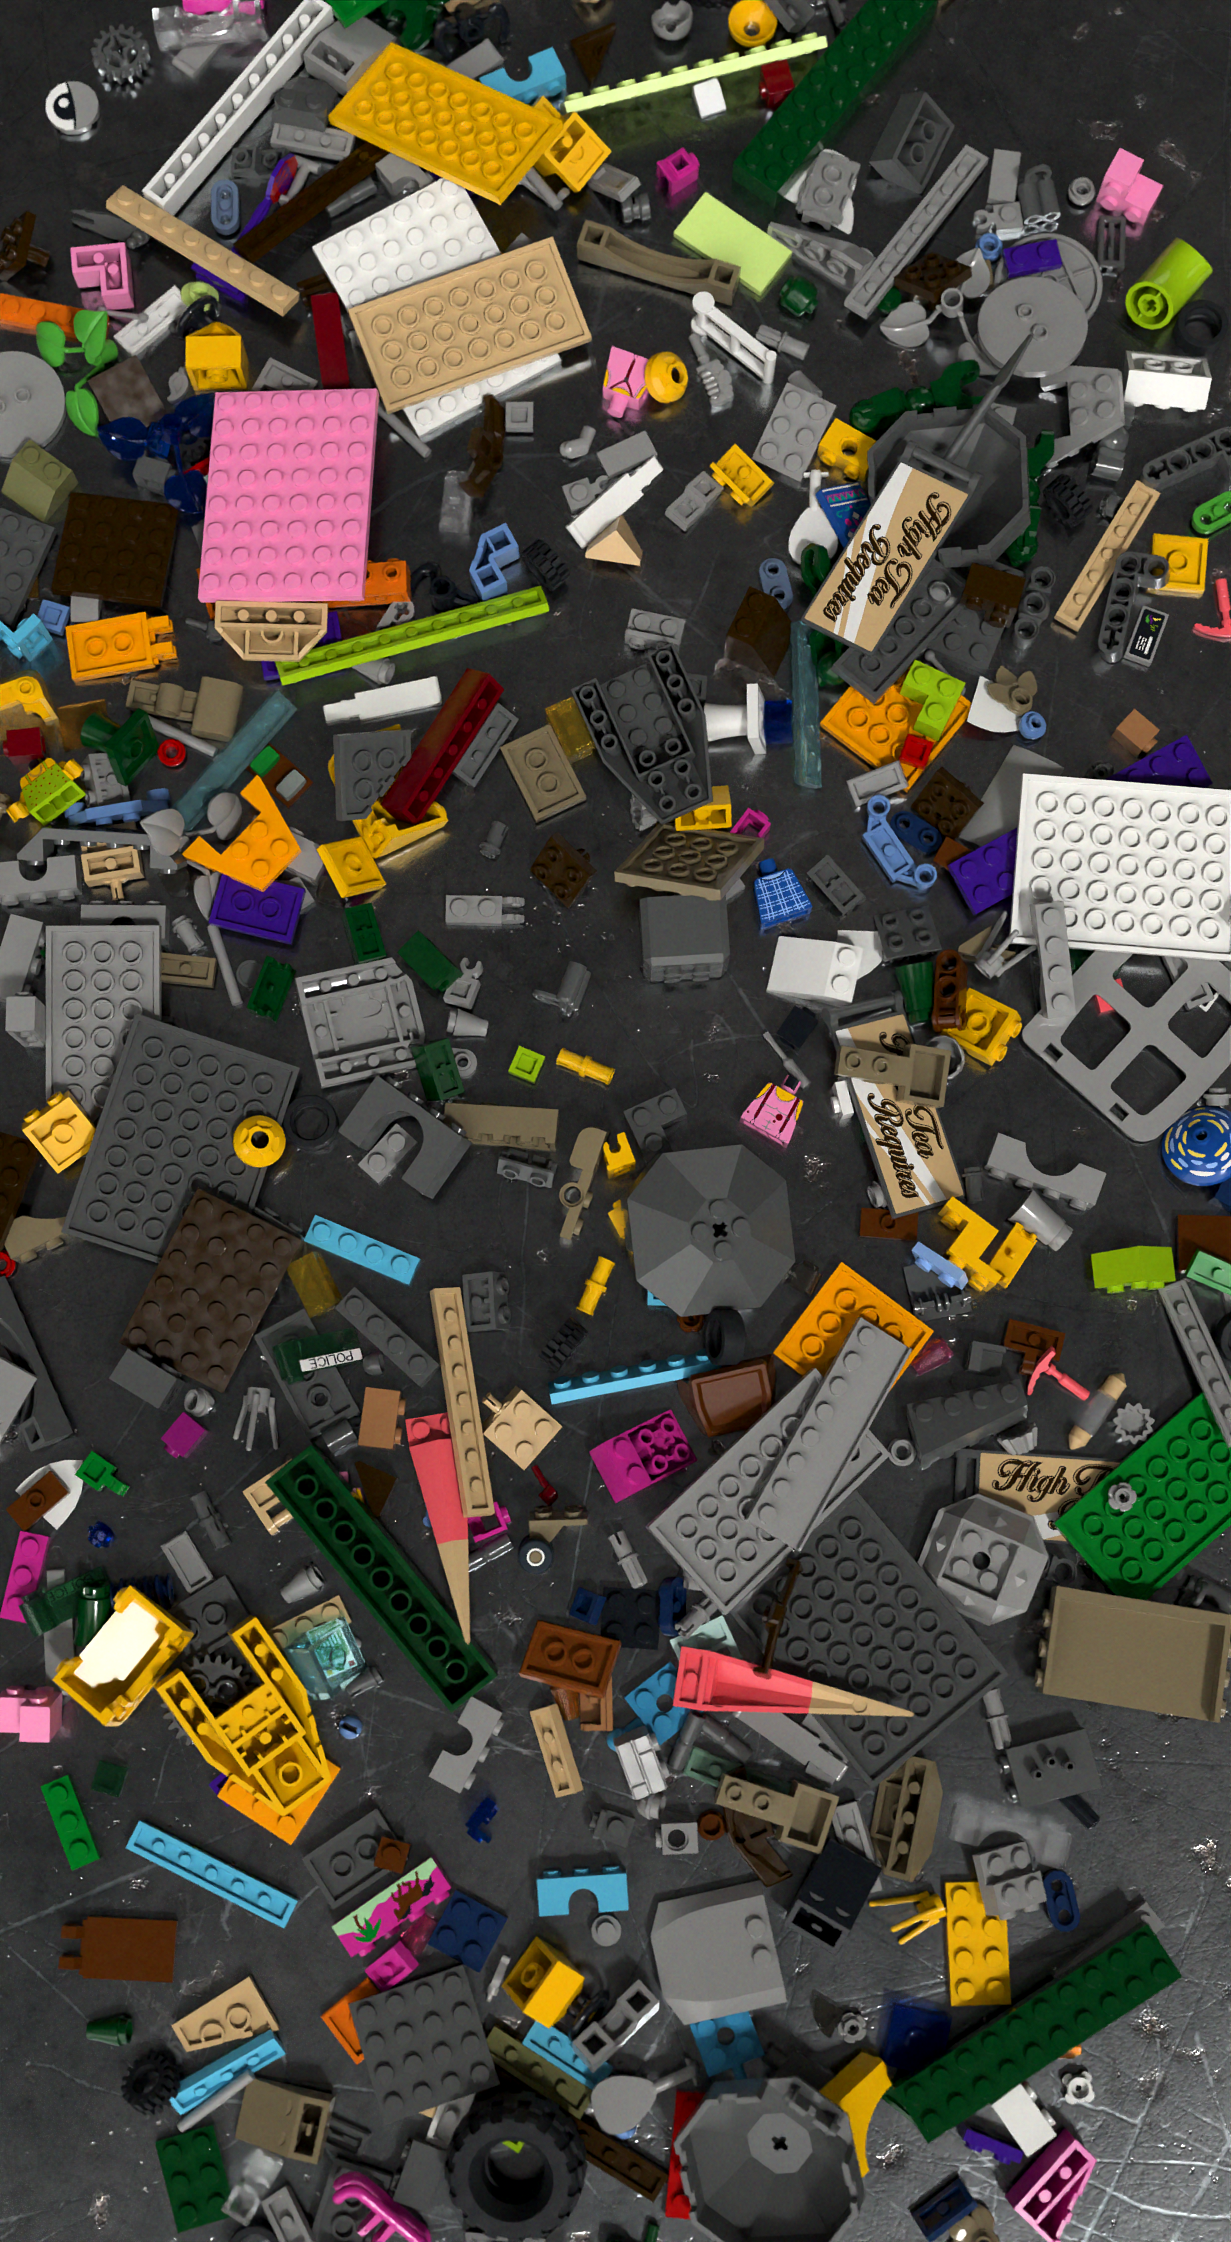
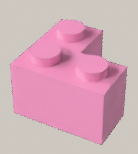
M1119 148L1105 174L1096 202L1100 203L1107 210H1114L1124 215L1129 221L1144 225L1159 198L1163 185L1139 174L1144 159Z
M125 242L70 248L72 273L78 288L101 286V295L107 310L134 308L131 259Z
M15 1685L8 1686L0 1693V1732L20 1733L19 1742L49 1743L61 1728L62 1692L54 1691L53 1687L48 1686L38 1687L36 1690H24L23 1686Z

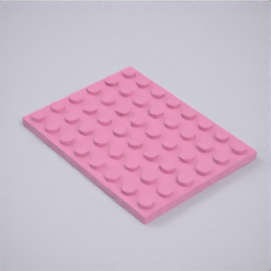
M377 388L215 392L198 599L201 603L216 602V600L256 602L364 601L379 403Z

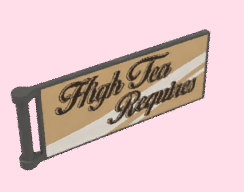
M909 441L899 462L801 617L802 623L869 657H874L937 555L938 550L944 544L975 492L981 487L984 475L977 471L972 473L919 448L918 443ZM916 458L968 483V486L965 490L909 462Z
M898 989L889 991L884 996L836 1008L829 1006L822 1009V1018L830 1030L836 1051L838 1046H847L903 1056L904 1045L916 1044L904 1010L903 996ZM886 1006H891L894 1010V1013L840 1027L838 1024L839 1018ZM845 1077L891 1217L896 1219L944 1205L952 1196L957 1200L966 1198V1192L938 1108L896 1102L898 1086L861 1081V1079Z
M960 1449L954 1452L953 1457H956L954 1503L966 1499L968 1458L976 1459L974 1495L980 1493L1034 1516L1045 1543L1069 1544L1052 1523L1123 1460L1031 1453L1012 1455L1002 1451Z

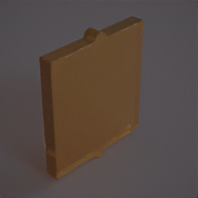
M105 699L57 707L60 724L58 731L61 733L65 752L86 748L82 745L80 738L82 726L86 719L96 711H101L108 716Z

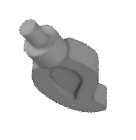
M184 362L183 367H179L178 372H175L169 378L171 395L168 396L167 400L170 404L180 402L189 390L186 362Z
M503 1954L491 1984L487 1986L486 1993L488 1994L485 1999L486 2001L491 2002L493 1996H497L498 1987L511 1957Z

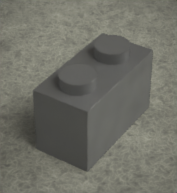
M415 2134L412 2143L406 2141L401 2159L406 2161L402 2172L396 2171L390 2188L396 2191L393 2201L427 2213L447 2155V2149L427 2142L425 2137Z

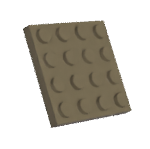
M659 823L614 871L615 882L625 883L631 887H648L655 891L676 892L682 896L704 897L710 901L721 900L763 851L764 838L710 829L676 831L674 823H665L663 825Z

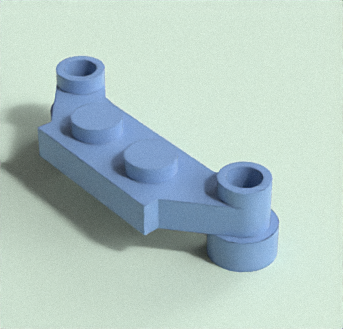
M161 788L147 791V800L140 799L93 808H86V803H74L64 811L65 818L69 821V825L75 826L95 824L96 827L113 825L112 821L122 819L125 823L136 822L140 820V816L150 815L162 809H169V790Z
M883 795L871 797L867 805V831L861 838L892 883L901 881L922 890L931 887L937 878L936 869L930 864H921L919 866L915 864L886 821V816L890 810L889 800ZM874 808H879L882 812H875ZM920 876H925L928 881H922Z

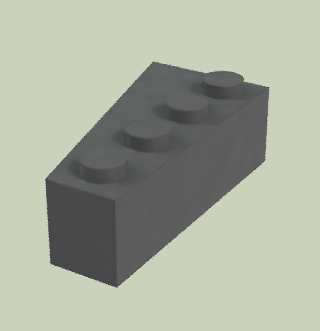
M1020 1379L907 1404V1422L921 1471L930 1467L931 1463L941 1458L944 1460L966 1446L971 1447L979 1443L980 1439L991 1434L995 1435L1026 1420L1028 1403Z

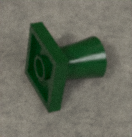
M140 708L123 725L113 721L103 712L96 711L86 719L81 729L80 738L82 745L86 748L107 753L117 782L126 787L158 752L159 744L148 713Z

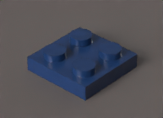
M456 1889L427 1944L480 1973L508 1917Z

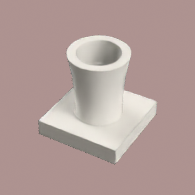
M758 683L747 684V704L720 705L705 703L704 713L706 715L708 742L747 735L755 755L766 754L765 699Z

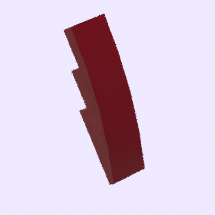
M338 292L311 295L323 390L351 389Z

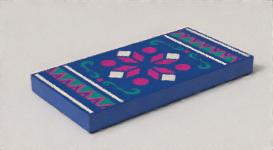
M859 481L820 489L815 494L843 548L846 547L871 507V503Z

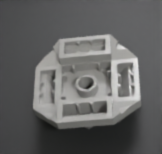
M979 1493L939 1509L917 1564L958 1613L990 1626L1028 1610L1049 1559V1554L1034 1516ZM978 1552H984L989 1556L990 1564L987 1568H980L976 1565L975 1556Z

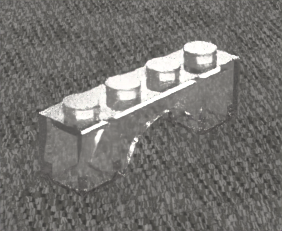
M231 0L226 9L211 15L192 14L183 10L179 5L152 9L154 33L160 51L266 38L264 14L260 0Z
M962 1798L961 1803L953 1801L946 1831L948 1839L978 1847L983 1839L993 1832L1000 1830L1014 1831L1019 1833L1027 1842L1033 1861L1065 1870L1073 1834L1065 1831L1066 1825L1052 1821L1048 1822V1826L1037 1824L1036 1817L1020 1813L1019 1818L1007 1816L1009 1810L996 1806H991L990 1811L979 1808V1802Z

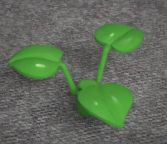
M85 309L77 312L74 317V332L77 339L82 343V347H65V334L57 324L50 321L37 324L36 340L43 360L52 367H59L64 363V352H85L87 362L96 366L75 385V391L67 392L66 409L71 421L78 429L88 435L97 436L99 419L97 401L94 395L88 389L82 388V386L96 373L104 370L105 363L115 361L118 357V350L112 340H106L108 312Z

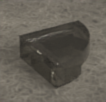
M816 1995L813 2006L816 2024L825 2036L831 2038L844 2011Z

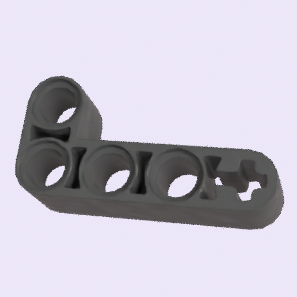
M1231 427L1220 428L1148 462L1144 466L1138 481L1160 492L1217 465L1225 480L1231 483ZM1220 441L1228 442L1230 447L1221 445ZM1195 452H1202L1206 458L1198 457ZM1171 463L1179 464L1182 467V469H1174L1171 466Z
M1132 551L1124 552L1118 557L1098 639L1099 652L1104 661L1114 663L1119 661L1124 655L1139 587L1160 589L1168 584L1170 579L1169 564L1164 557ZM1128 564L1136 566L1131 572L1122 570ZM1157 568L1164 571L1159 576L1150 574L1153 569ZM1122 590L1130 592V595L1126 598L1116 596ZM1116 616L1124 618V621L1120 624L1110 622ZM1111 635L1115 636L1116 645L1112 647V650H1108L1107 647H1110L1112 641Z

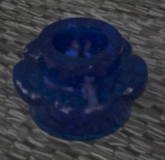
M97 1521L93 1527L89 1526L87 1528L89 1533L87 1538L97 1548L102 1546L109 1547L111 1540L115 1537L112 1529L101 1521Z

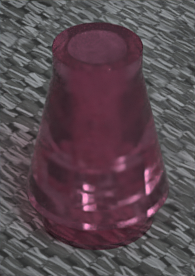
M940 1336L936 1340L933 1338L911 1362V1365L922 1376L924 1373L950 1362V1358L955 1354Z
M424 1913L398 1937L399 1941L411 1951L415 1959L418 1955L422 1956L437 1923Z

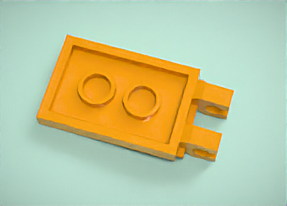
M146 612L65 626L71 675L74 682L156 668L155 665L159 664V660L166 661L178 658L176 646H173L172 641L156 644L155 634L162 635L174 632L173 621L169 619L168 615L149 617Z

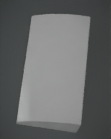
M1013 745L981 799L984 802L983 806L958 839L978 849L1017 828L1022 774L1060 776L1064 767L1039 754Z

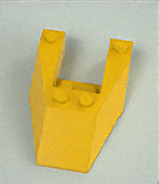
M250 1615L227 1632L262 1683L214 1718L179 1668L157 1682L153 1687L210 1765L284 1817L331 1782L332 1779L308 1701L307 1691L255 1616Z

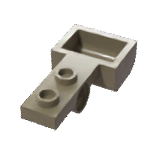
M205 676L201 679L199 693L184 690L181 686L171 683L156 685L131 680L126 709L136 711L140 708L148 714L192 722V736L234 743L244 688L235 682Z
M917 1044L904 1045L903 1056H897L853 1047L838 1046L834 1075L861 1079V1081L874 1084L898 1086L896 1102L941 1108L944 1107L951 1051Z
M591 1126L583 1129L577 1137L570 1157V1164L582 1169L579 1181L568 1182L559 1192L561 1203L569 1208L560 1237L571 1240L574 1234L579 1236L584 1219H581L580 1215L583 1207L588 1209L594 1192L589 1191L604 1151L603 1145L608 1140L611 1131L609 1129ZM573 1186L580 1190L581 1198L578 1202H570L567 1199L566 1190L569 1187Z
M722 1773L713 1802L778 1824L774 1836L776 1839L821 1854L839 1796L794 1779L789 1793L785 1794L762 1784L749 1782Z

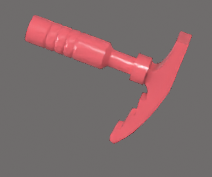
M1222 578L1215 581L1219 610L1223 615V621H1221L1222 629H1218V627L1210 628V626H1202V624H1195L1194 629L1207 635L1228 638L1231 637V619L1229 614L1231 607L1227 580Z
M1050 1346L1034 1366L1033 1374L1030 1375L1027 1384V1395L1032 1394L1034 1391L1033 1387L1036 1384V1380L1040 1377V1373L1045 1372L1049 1376L1053 1375L1057 1378L1058 1383L1081 1400H1086L1090 1395V1391L1066 1373L1059 1372L1055 1365L1049 1363L1056 1354L1055 1348Z

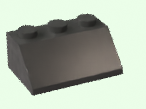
M925 91L902 94L869 163L884 179L915 193L922 194L955 125Z

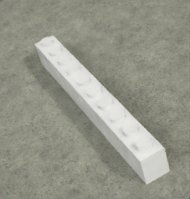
M303 0L142 190L146 200L169 214L175 215L274 98L276 93L279 92L304 62L303 53L317 35L334 23L333 11L330 5L323 0Z

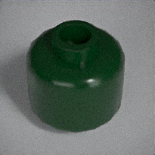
M797 275L794 278L789 276L778 292V295L781 296L780 305L796 317L802 316L805 312L811 314L819 303V300L816 298L818 294L817 286L802 275Z

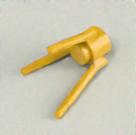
M928 1891L916 1895L869 1901L870 1907L921 1902L916 1905L917 1915L891 1927V1931L896 1932L922 1920V1924L898 1940V1943L901 1945L928 1927L939 1923V1919L946 1916L940 1896L937 1893L930 1896Z

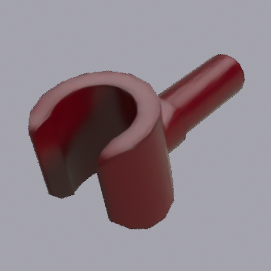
M535 1465L531 1469L540 1485L544 1488L538 1496L550 1506L557 1500L558 1493L545 1479L538 1465Z

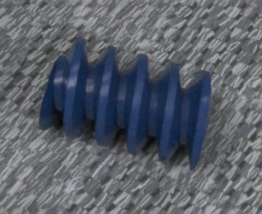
M170 1573L166 1574L165 1582H161L159 1574H155L153 1583L149 1582L147 1575H143L141 1584H138L135 1576L131 1577L130 1585L136 1587L164 1610H168L170 1603L173 1606L174 1589ZM123 1577L119 1579L118 1586H115L113 1581L110 1584V1600L113 1613L116 1611L114 1610V1605L116 1604L113 1601L114 1597L122 1588L130 1586L126 1585Z

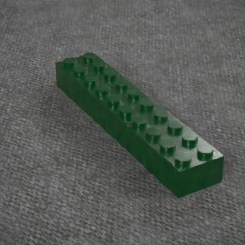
M867 0L733 162L732 179L775 209L819 156V153L829 144L935 15L938 0Z
M315 1442L310 1444L265 1482L451 1713L498 1676V1668L470 1635L469 1645L465 1642L459 1620Z
M1142 1921L918 2067L898 2082L892 2084L926 2143L929 2144L1182 1978V1975L1150 1925Z

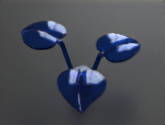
M215 393L199 394L183 400L177 405L174 414H166L161 418L160 427L156 426L155 431L148 439L146 426L140 420L132 417L119 418L107 425L98 427V435L104 447L113 456L124 461H134L143 457L145 452L144 445H150L160 435L165 443L174 446L179 476H172L165 482V499L175 509L187 513L199 514L205 509L207 483L204 475L197 470H191L184 474L179 442L182 439L183 432L187 430L193 436L199 438L212 435Z

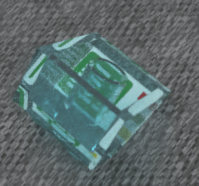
M339 1617L302 1633L284 1649L294 1673L307 1691L308 1700H331L367 1667L345 1617Z

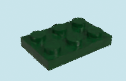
M215 2122L155 2141L178 2233L234 2217L238 2214Z

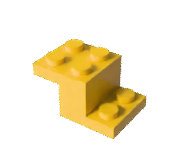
M540 96L532 107L562 120L564 129L533 166L543 177L557 173L574 193L579 192L612 151L575 111L561 115L544 96Z
M952 1196L939 1211L938 1215L942 1217L941 1222L952 1230L957 1228L960 1232L942 1257L965 1271L968 1278L967 1283L979 1292L982 1290L988 1292L998 1283L1002 1275L980 1260L979 1257L999 1230Z

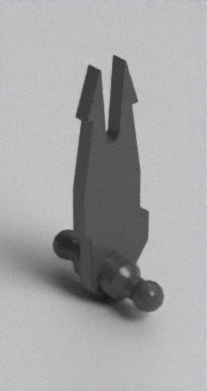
M87 207L72 208L70 210L94 220L93 222L72 217L70 220L83 229L88 228L108 238L125 242V245L130 249L146 244L151 235L116 214L87 210Z

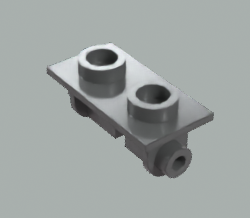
M512 1148L502 1150L501 1157L499 1156L497 1174H501L508 1179L527 1181L538 1187L552 1188L553 1178L558 1164L553 1163V1159L534 1155L532 1162L527 1163L528 1153Z

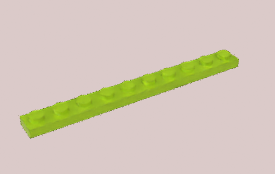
M541 586L311 649L300 662L275 661L282 686L536 616L549 612V606Z

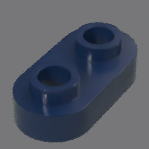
M908 811L897 812L892 817L889 826L900 842L926 856L938 851L942 842V836L938 829ZM907 821L909 823V827L902 828L899 825V822ZM929 835L932 837L933 842L926 843L923 837Z
M666 1577L659 1587L660 1615L658 1625L665 1636H680L678 1634L679 1630H676L674 1626L686 1615V1588H683L684 1580L680 1577Z
M1051 1870L1042 1879L1047 1898L1045 1904L1049 1920L1060 1931H1072L1080 1921V1912L1072 1880L1061 1870ZM1054 1880L1061 1881L1060 1889H1052L1051 1884ZM1064 1909L1067 1910V1919L1060 1920L1058 1917L1059 1912Z

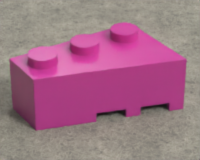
M1065 2128L1004 2197L1048 2242H1061L1059 2238L1066 2222L1069 2223L1073 2215L1071 2211L1078 2196L1082 2195L1097 2160Z

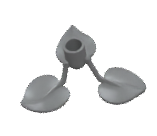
M975 248L956 259V261L971 267L972 277L956 288L945 290L941 296V304L936 306L935 311L928 319H926V311L921 305L915 302H906L900 304L895 311L888 315L880 324V329L893 343L903 347H916L928 339L929 329L927 325L932 323L940 312L949 318L958 317L965 338L968 341L960 346L958 361L974 359L980 366L979 375H996L1001 368L996 366L986 356L979 343L978 334L976 333L973 338L970 336L962 312L963 295L967 298L979 297L987 290L990 283V272L981 249Z
M222 792L215 795L209 802L207 816L209 822L213 825L210 828L183 832L185 826L184 819L180 812L175 809L158 810L141 820L140 824L146 831L155 851L162 856H170L177 850L182 854L191 845L189 837L209 834L215 831L221 840H228L234 837L241 826L242 807L236 794ZM187 860V864L202 871L204 874L198 876L195 880L194 896L202 915L209 921L222 873L215 871L210 874L209 869L194 861Z

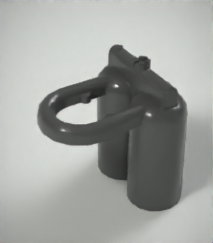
M1048 165L1034 166L1027 170L1025 177L1018 178L1017 193L1023 220L1027 225L1036 224L1042 219L1043 221H1053L1061 216L1054 182L1050 178L1052 170ZM1036 172H1045V174L1035 175Z
M569 961L557 995L534 989L532 996L540 1001L558 1006L561 1010V1015L570 1017L573 1011H577L580 1008L591 972L587 971L586 966Z
M1195 1575L1191 1576L1186 1587H1182L1181 1591L1183 1593L1179 1601H1177V1605L1231 1614V1591L1205 1577L1198 1578Z

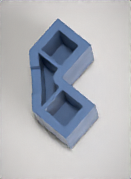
M506 523L480 536L478 548L469 569L471 584L482 602L508 593L507 582L499 568L520 558L518 544Z

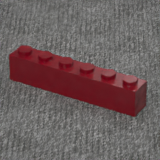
M470 668L466 669L411 755V759L404 766L380 805L396 820L413 826L420 824L505 689L489 673Z

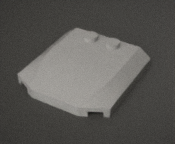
M392 957L295 978L297 996L321 1089L376 1077L377 1075L380 1076L416 1068L411 1047L424 1044L425 1031L412 980L400 970Z
M760 1880L664 1901L658 1904L651 1932V1941L662 1994L684 2025L787 2002Z

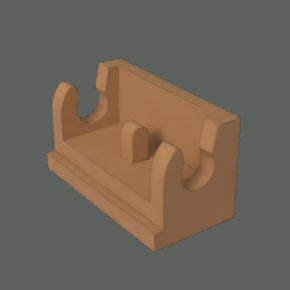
M612 1675L604 1699L580 1693L581 1730L613 1731Z

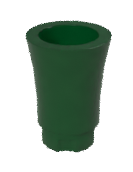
M933 962L914 963L895 968L894 971L900 984L909 1023L931 1021L934 1008Z
M87 1581L80 1585L81 1594L78 1596L77 1626L73 1641L76 1646L86 1648L111 1618L110 1585L108 1582Z

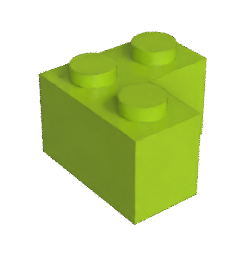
M916 659L907 674L900 694L924 705L913 730L939 741L966 683Z
M1135 1246L1091 1254L1095 1288L1107 1289V1293L1124 1292L1125 1286H1131V1290L1145 1288L1148 1290L1165 1288L1164 1283L1176 1281L1172 1247Z

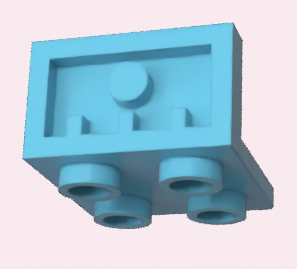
M34 613L29 618L23 619L18 624L14 633L0 621V641L3 640L8 645L7 648L18 659L23 656L28 662H31L53 640L43 622Z

